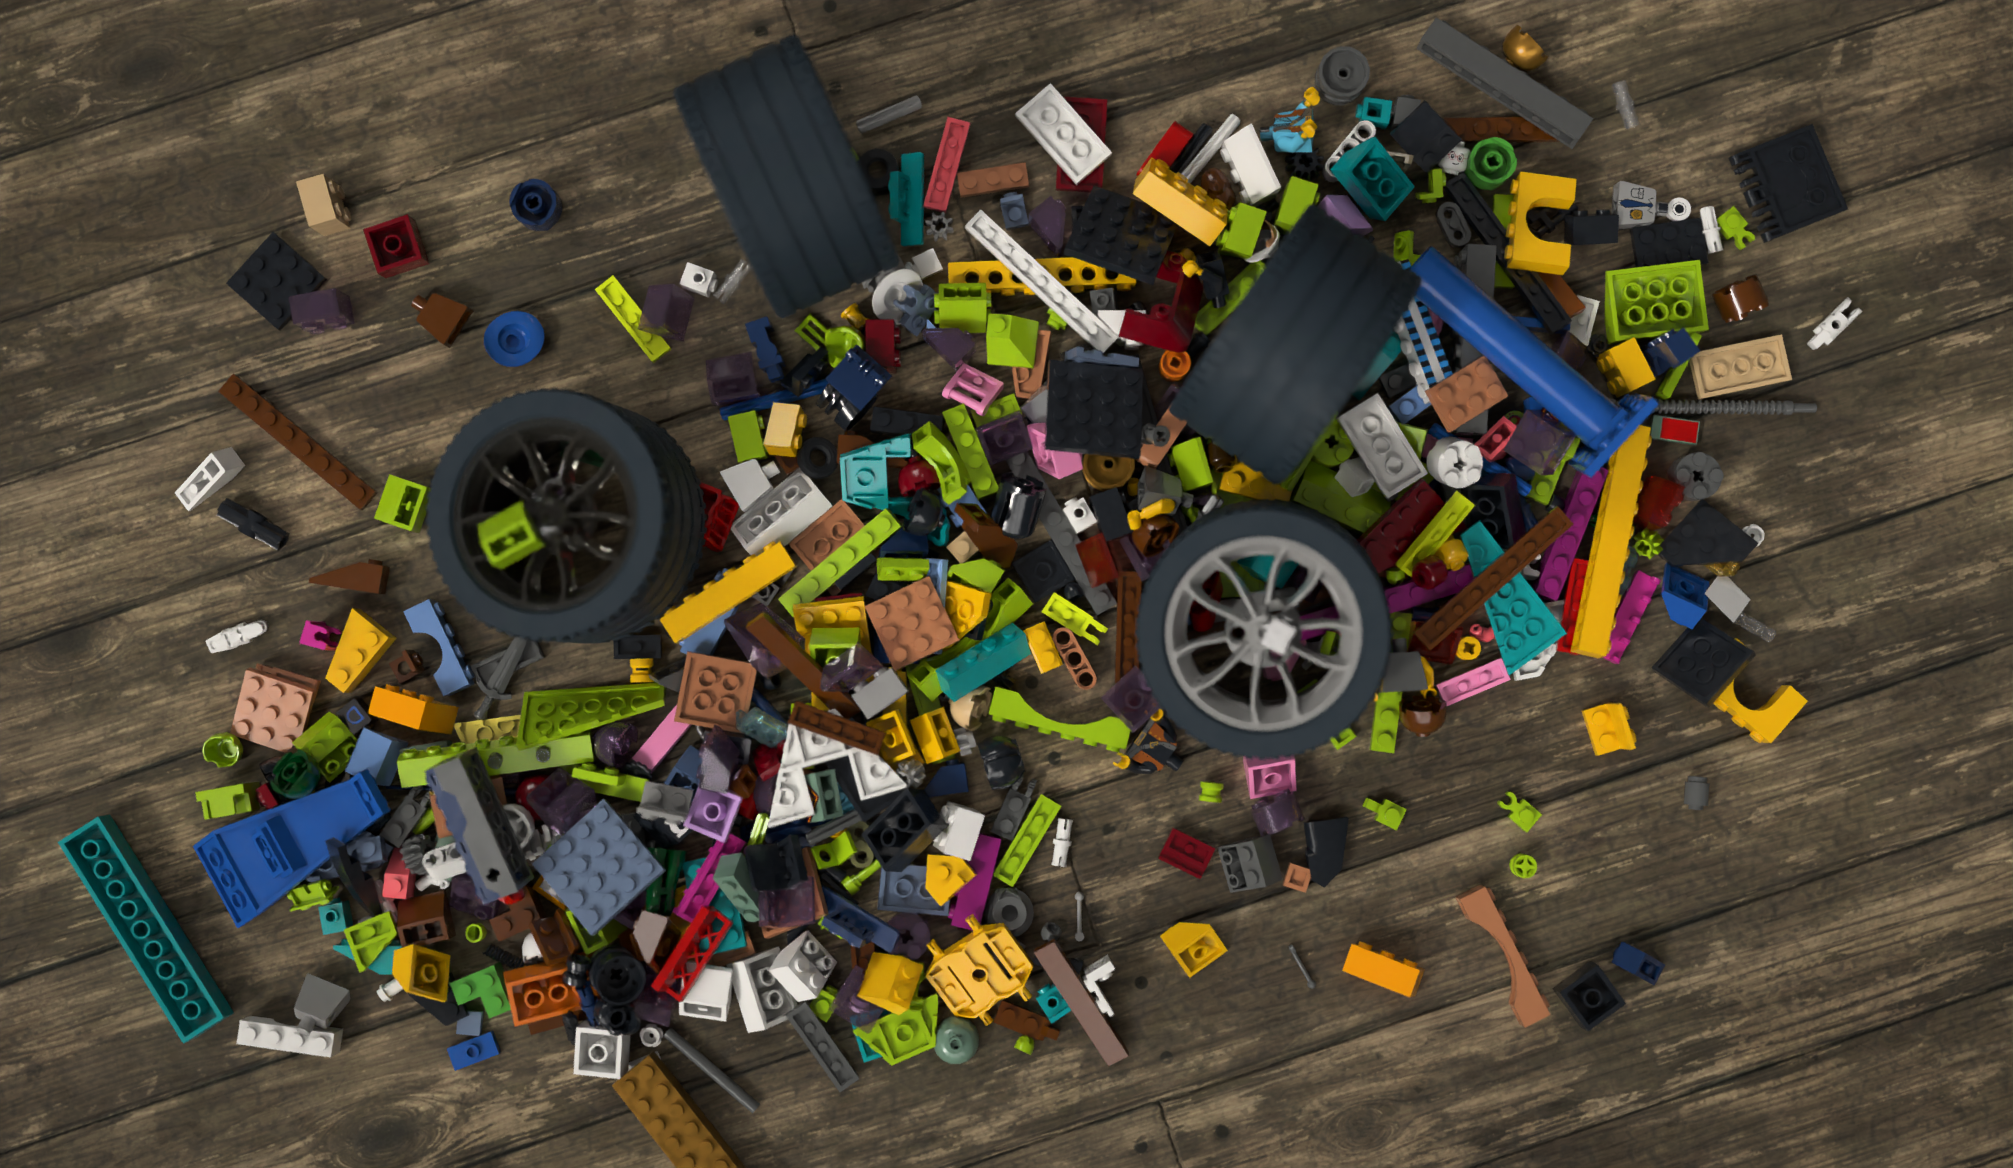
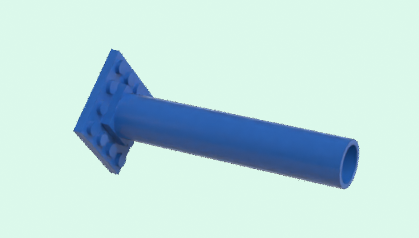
M1430 246L1409 268L1419 275L1422 280L1421 287L1415 296L1582 440L1581 442L1585 445L1582 449L1580 447L1576 449L1574 457L1568 463L1575 470L1592 478L1658 406L1659 403L1652 397L1637 393L1626 394L1618 403L1620 407L1615 405L1433 246Z

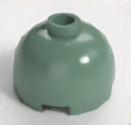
M950 1016L943 1019L937 1025L936 1046L934 1050L943 1061L949 1064H962L969 1061L975 1055L979 1047V1033L976 1026L969 1019Z

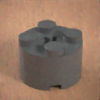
M1703 452L1691 453L1676 459L1670 465L1667 472V484L1670 492L1676 498L1684 501H1698L1716 493L1721 485L1724 474L1720 465L1712 456Z

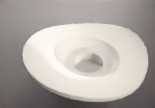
M905 268L897 269L880 281L872 298V307L879 319H894L895 324L900 325L898 322L904 315V312L898 309L893 304V301L895 299L900 302L905 300L906 292L903 290L904 285H909L918 291L921 290L923 283L916 272Z

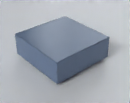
M468 1010L469 1016L457 1021L456 1034L482 1035L484 1011Z

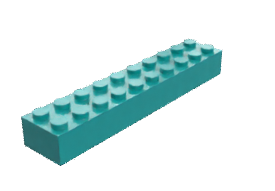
M111 815L96 817L58 842L183 1044L197 1038L234 1014Z

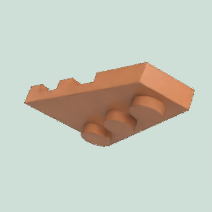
M1038 329L1034 369L1012 367L1017 398L1029 399L1043 385L1052 337L1051 331Z

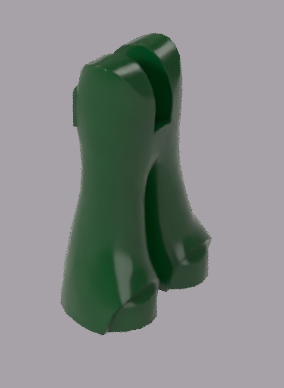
M648 848L663 867L665 866L666 871L647 887L646 911L658 914L660 909L661 916L671 917L675 907L677 883L687 852Z

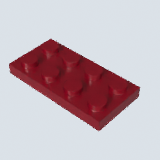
M1063 97L1105 144L1107 99ZM1104 162L1078 185L1057 164L1056 191L1091 192L1093 186L1102 188Z

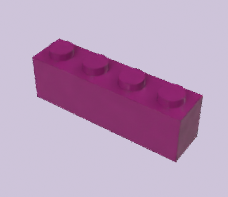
M979 832L971 860H965L977 875L955 894L958 896L956 905L951 904L948 918L952 919L951 925L972 930L965 921L971 914H974L981 924L1001 837Z

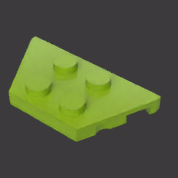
M938 993L923 998V1011H910L909 1006V1009L900 1015L891 1012L854 1028L853 1032L857 1037L859 1036L870 1048L883 1056V1059L890 1065L897 1064L936 1046Z

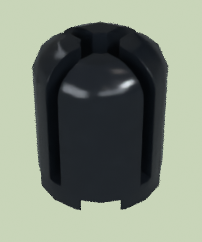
M1007 472L1002 474L990 517L1002 528L1004 536L1012 539H1023L1035 532L1047 488L1044 489V482L1029 475L1026 476V479L1012 477L1013 472Z

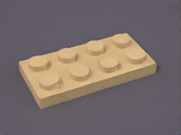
M1782 334L1700 351L1689 360L1698 400L1792 380Z

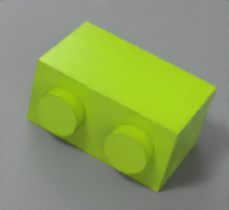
M755 410L728 416L738 462L741 464L752 459L762 460L768 458L767 450L763 445L765 439L762 434V429H765L763 416H758Z

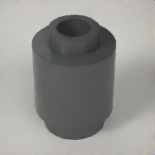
M1688 776L1687 781H1685L1684 804H1688V809L1703 810V806H1708L1710 783H1707V777Z

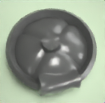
M1016 886L996 888L995 892L987 900L984 908L986 924L1004 923L1014 937L1023 934L1030 927L1034 915L1033 905L1029 897L1018 890Z

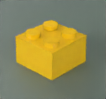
M1635 337L1596 357L1598 369L1601 373L1605 374L1608 380V389L1617 398L1656 380Z

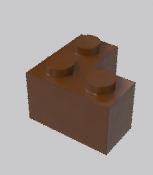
M532 881L523 887L525 892L524 898L509 905L510 911L489 920L498 942L528 929L531 921L548 918L537 892L532 889L534 886Z

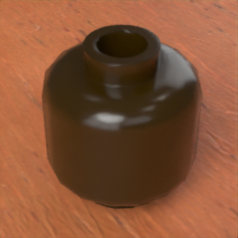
M1211 439V442L1205 447L1209 468L1213 469L1216 473L1232 470L1233 466L1237 463V456L1235 454L1233 456L1214 444L1212 442L1213 439Z

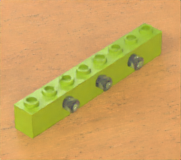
M591 729L521 751L517 749V737L513 738L510 735L493 741L480 739L471 744L457 742L449 747L442 748L439 745H435L417 751V749H407L400 753L397 759L401 787L428 785L424 771L444 759L477 747L489 776L593 762L595 751Z

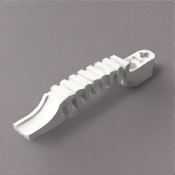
M595 806L562 816L567 824L562 827L557 818L550 819L553 831L547 824L541 826L544 833L542 835L537 829L534 830L533 838L522 848L525 858L531 861L536 859V856L542 855L548 845H553ZM455 843L431 850L422 859L423 866L428 874L436 881L466 872L464 859L457 852Z

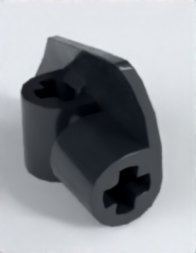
M1348 817L1303 822L1307 846L1305 847L1307 866L1310 869L1311 880L1324 888L1342 870Z

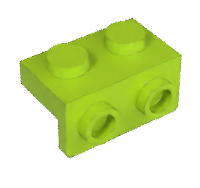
M878 557L876 561L878 580L919 581L927 576L930 568L929 559Z

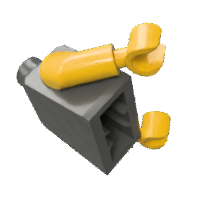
M1145 465L1140 479L1131 478L1127 486L1130 496L1138 495V510H1142L1140 513L1135 510L1128 513L1127 518L1130 528L1132 530L1140 528L1142 526L1141 519L1143 518L1147 520L1158 514L1173 516L1179 505L1190 508L1193 502V495L1182 492L1181 480L1179 478Z
M1406 638L1392 639L1393 653H1389L1390 660L1385 678L1382 677V685L1378 689L1379 693L1420 691L1426 699V693L1431 690L1432 695L1435 697L1437 691L1434 688V670L1425 657L1420 656L1419 652H1407ZM1376 693L1374 701L1378 700V693Z

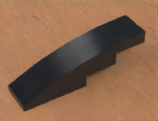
M335 837L326 840L325 843L331 861L352 897L374 917L382 914L374 878L362 871L360 861L348 854L345 843Z

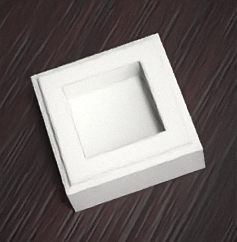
M933 248L912 258L920 271L922 280L943 271Z

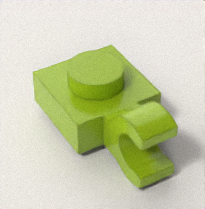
M1366 798L1362 805L1377 813L1374 820L1396 831L1407 810L1387 799H1383L1382 803L1379 804Z

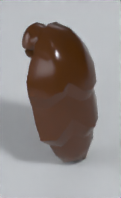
M1207 169L1202 176L1200 187L1207 192V196L1213 200L1215 198L1221 200L1226 205V209L1231 210L1236 197L1231 188L1229 178L1219 169Z

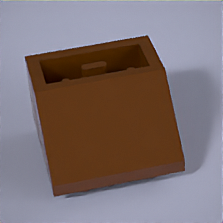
M446 890L398 902L397 930L402 948L412 944L423 946L456 936Z

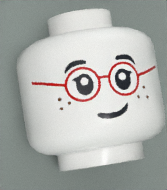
M1460 141L1437 163L1441 167L1442 172L1458 175L1459 172L1466 170L1470 150L1464 147L1465 142Z

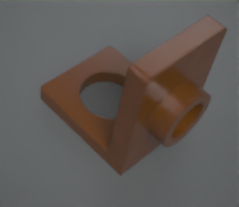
M415 650L402 651L403 656L389 663L400 684L425 671L422 665L424 662L420 654L415 652ZM403 661H406L411 669L407 675H402L398 669L399 664Z

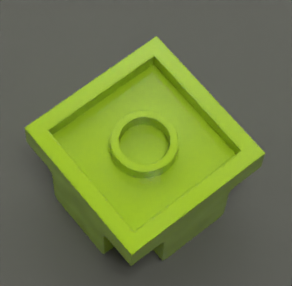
M260 782L195 792L197 802H202L205 820L260 809L256 798V789L260 787Z

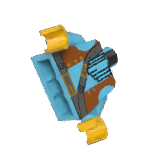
M1314 87L1308 88L1304 93L1306 101H1302L1295 110L1277 113L1274 116L1273 126L1260 127L1261 141L1274 140V147L1277 152H1312L1317 125L1314 122L1313 109L1310 106H1315L1319 103V92Z

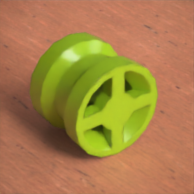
M1200 781L1202 793L1199 795V800L1222 803L1220 794L1224 784Z
M1516 854L1510 860V870L1518 877L1530 878L1537 871V863L1529 855Z

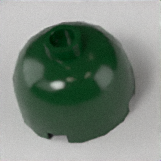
M297 749L298 752L286 753L278 761L272 772L276 774L274 781L271 780L273 790L291 799L303 798L309 795L318 786L321 777V769L316 759L300 749Z

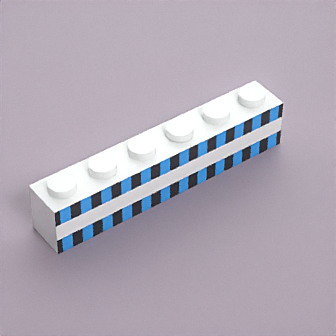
M1409 259L1400 261L1404 269L1411 267ZM1415 297L1396 327L1395 332L1398 333L1401 340V350L1409 361L1410 373L1417 382L1418 394L1424 403L1428 404L1431 402L1425 390L1450 376L1452 371L1428 308Z

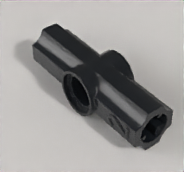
M226 498L217 509V516L238 527V530L243 534L256 540L259 539L276 550L280 551L289 540L290 533L286 532V530L269 522V519L252 509L248 510L229 498Z

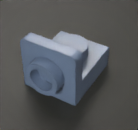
M1017 192L1005 194L1004 198L1000 199V206L1006 231L1029 226L1023 194H1017Z

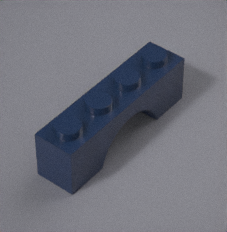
M1673 328L1640 347L1654 377L1659 376L1670 367L1674 369L1700 352V349L1684 328L1675 331Z

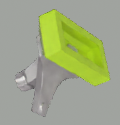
M1327 631L1318 642L1306 641L1305 647L1321 655L1334 656L1338 652L1341 636L1335 632ZM1306 658L1302 663L1303 669L1307 670L1314 662Z

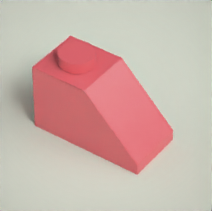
M1503 416L1474 445L1479 448L1481 455L1489 462L1503 459L1518 444L1522 430Z
M394 847L385 871L382 897L408 899L414 896L416 874H411L410 868L405 869V862L401 860L403 855L399 851L402 848Z

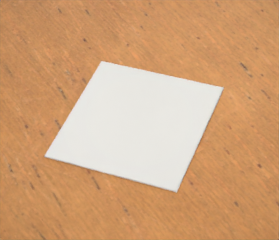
M1723 571L1719 573L1704 593L1733 623L1750 601L1746 594Z

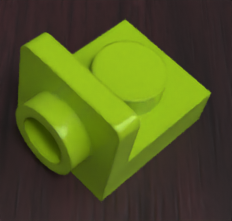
M823 986L818 997L814 998L809 1006L818 1018L827 1023L842 997L838 995L839 990L833 986Z

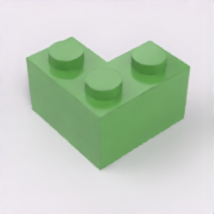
M499 962L449 983L457 1004L461 1005L481 997L489 1019L511 1010L503 976L505 971L502 964Z

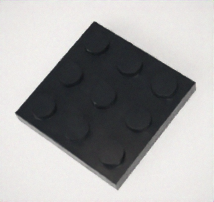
M272 232L226 284L276 329L281 331L327 279L281 237Z
M1701 618L1693 629L1687 628L1652 666V670L1709 708L1756 654L1747 646Z

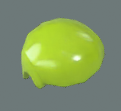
M229 732L216 733L206 740L202 752L204 759L207 762H214L218 768L230 767L241 760L243 746L237 736Z

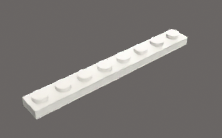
M981 209L965 225V229L1095 350L1102 351L1104 354L1118 339L1117 335Z

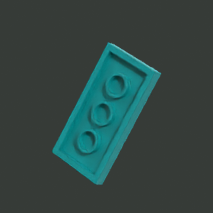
M706 858L684 862L683 870L687 889L696 877L697 869L702 867ZM719 887L708 906H714L734 923L714 954L747 947L742 915ZM717 917L712 922L713 933L720 932L725 924ZM708 937L702 938L699 942L700 953L707 952L709 949Z

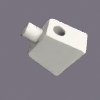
M757 459L746 461L720 472L741 510L744 512L748 511L774 489L769 479L780 473L774 461L761 467Z

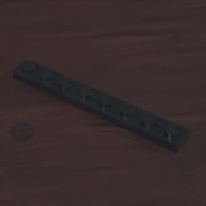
M1462 172L1447 181L1446 186H1443L1453 202L1459 206L1463 216L1484 245H1496L1497 263L1550 336L1572 322L1571 318L1537 272L1507 268L1508 259H1504L1505 248L1509 245L1510 237H1506L1507 230L1466 174Z

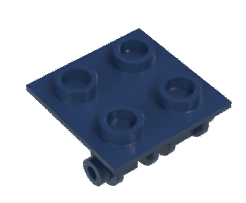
M856 345L846 352V357L825 380L861 411L892 375L861 347Z

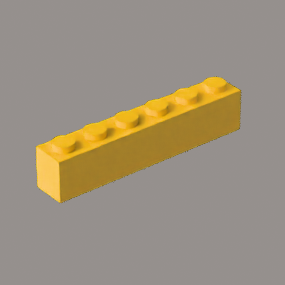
M775 541L763 547L764 552L757 557L755 554L743 560L744 565L737 570L735 567L730 568L723 573V579L718 582L715 580L710 581L703 586L704 591L698 595L695 592L683 599L684 604L678 608L674 605L667 610L660 621L674 643L679 644L795 569L797 565L783 543L778 542L776 544Z

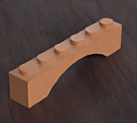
M1478 885L1456 896L1455 898L1465 918L1487 930L1504 951L1511 974L1509 1005L1519 1024L1526 1028L1549 1016L1550 1013L1547 1009L1550 1007L1549 1002L1544 994L1540 995L1537 989L1539 983L1533 973L1529 974L1525 966L1528 964V961L1522 951L1518 952L1515 946L1517 939L1511 930H1507L1504 924L1507 920L1501 909H1496L1493 903L1496 898L1491 889Z

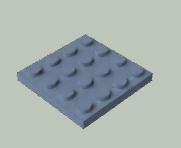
M605 799L599 802L532 863L590 935L593 936L666 871Z

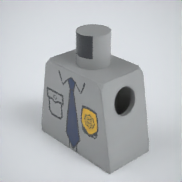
M1619 181L1613 186L1611 213L1619 215L1618 229L1647 226L1654 223L1655 216L1665 217L1667 215L1668 203L1656 202L1657 192L1655 189Z

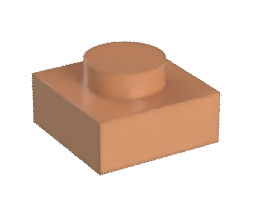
M1289 862L1282 885L1306 893L1311 878L1310 869Z

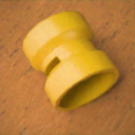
M653 658L630 659V667L632 668L630 683L654 682L649 677L651 668L654 666ZM636 668H648V670L636 671Z

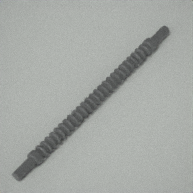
M1610 399L1615 405L1620 407L1618 403L1621 399H1618V401ZM1659 399L1657 401L1659 403L1658 406L1651 413L1653 414L1657 411L1660 414L1663 411L1667 414L1670 411L1671 414H1674L1677 411L1680 414L1683 411L1684 414H1687L1690 411L1691 414H1694L1696 411L1698 414H1701L1703 411L1704 414H1707L1710 411L1711 414H1714L1716 411L1717 414H1721V412L1724 414L1728 412L1734 414L1736 412L1739 415L1743 412L1746 415L1749 412L1753 415L1756 412L1759 415L1763 412L1766 415L1769 412L1773 415L1776 412L1777 415L1781 413L1792 415L1793 412L1815 413L1817 411V404L1793 403L1791 400H1785L1783 403L1780 400L1776 403L1773 400L1770 403L1767 400L1763 403L1760 400L1756 403L1754 400H1751L1750 403L1747 400L1743 403L1741 400H1738L1736 403L1734 400H1731L1730 403L1728 400H1724L1723 403L1721 400L1717 402L1711 400L1709 403L1708 400H1704V402L1701 400L1697 402L1691 400L1689 402L1686 399L1682 402L1679 399L1675 402L1672 399L1669 402L1666 399L1662 402Z

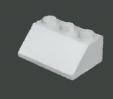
M1249 124L1224 140L1220 153L1224 162H1228L1232 169L1230 175L1235 184L1238 183L1241 191L1239 193L1243 203L1257 207L1276 198L1281 185L1253 125Z
M779 946L727 964V968L733 969L732 984L748 1033L766 1030L788 1020L786 1013L798 1006L796 999L769 971L777 955L781 952Z

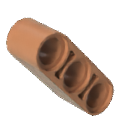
M1168 408L1156 426L1162 425L1168 428L1170 432L1169 442L1163 447H1158L1154 444H1144L1141 448L1140 458L1134 460L1143 466L1146 465L1156 469L1187 424V421L1184 419L1182 421L1170 413Z
M1064 627L1058 628L1052 636L1058 653L1076 685L1084 690L1091 689L1095 686L1097 680L1095 672L1071 630ZM1061 631L1068 633L1070 637L1069 642L1065 645L1059 644L1056 640L1057 634ZM1071 652H1077L1081 656V661L1076 666L1068 662V655ZM1084 672L1092 676V682L1088 686H1083L1079 682V677Z

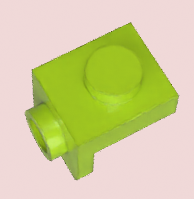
M1435 167L1428 172L1429 192L1415 193L1417 199H1422V203L1436 202V198L1443 197V186H1446V176L1441 168Z

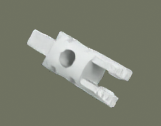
M1849 297L1813 330L1815 335L1807 342V345L1812 350L1819 348L1823 343L1829 345L1863 312L1860 308H1857L1847 318L1841 313L1851 304L1852 300Z
M258 620L249 624L243 622L235 627L222 630L206 640V644L211 653L231 650L239 645L252 642L254 637L268 630L269 623L265 620Z

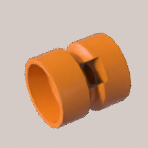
M1165 351L1158 365L1161 377L1169 382L1182 380L1190 369V356L1186 351L1183 353Z

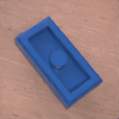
M493 1031L447 1048L455 1071L501 1053Z

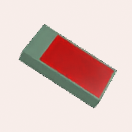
M1652 415L1650 435L1654 440L1697 445L1700 421Z

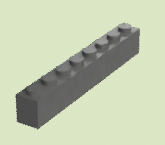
M1437 17L1422 36L1416 48L1571 149L1574 148L1594 119L1585 110L1578 109L1570 104L1565 97L1556 95L1546 85L1531 79L1526 72L1517 70L1507 60L1497 57L1487 47L1480 46L1472 41L1467 34L1458 32L1448 22L1441 21Z

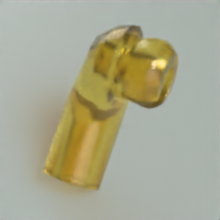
M1732 562L1703 565L1720 577L1734 576L1737 574L1736 571L1740 569L1739 563Z

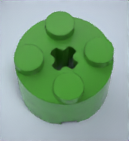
M1491 137L1478 142L1470 151L1467 167L1464 171L1474 186L1484 190H1494L1500 187L1514 173L1517 166V158L1515 157L1512 145L1502 138Z

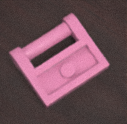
M963 363L945 386L942 396L947 399L952 398L962 404L964 403V405L976 410L977 414L985 416L990 405L1003 390L1004 383ZM957 387L983 400L979 402L955 389Z

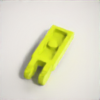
M1055 592L1042 610L1043 614L1097 646L1100 643L1098 638L1085 631L1088 625H1093L1100 632L1106 633L1108 628L1094 620L1093 616Z

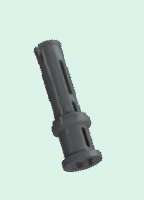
M1150 423L1141 426V442L1143 444H1154L1155 446L1163 447L1169 442L1170 432L1166 426H1155Z

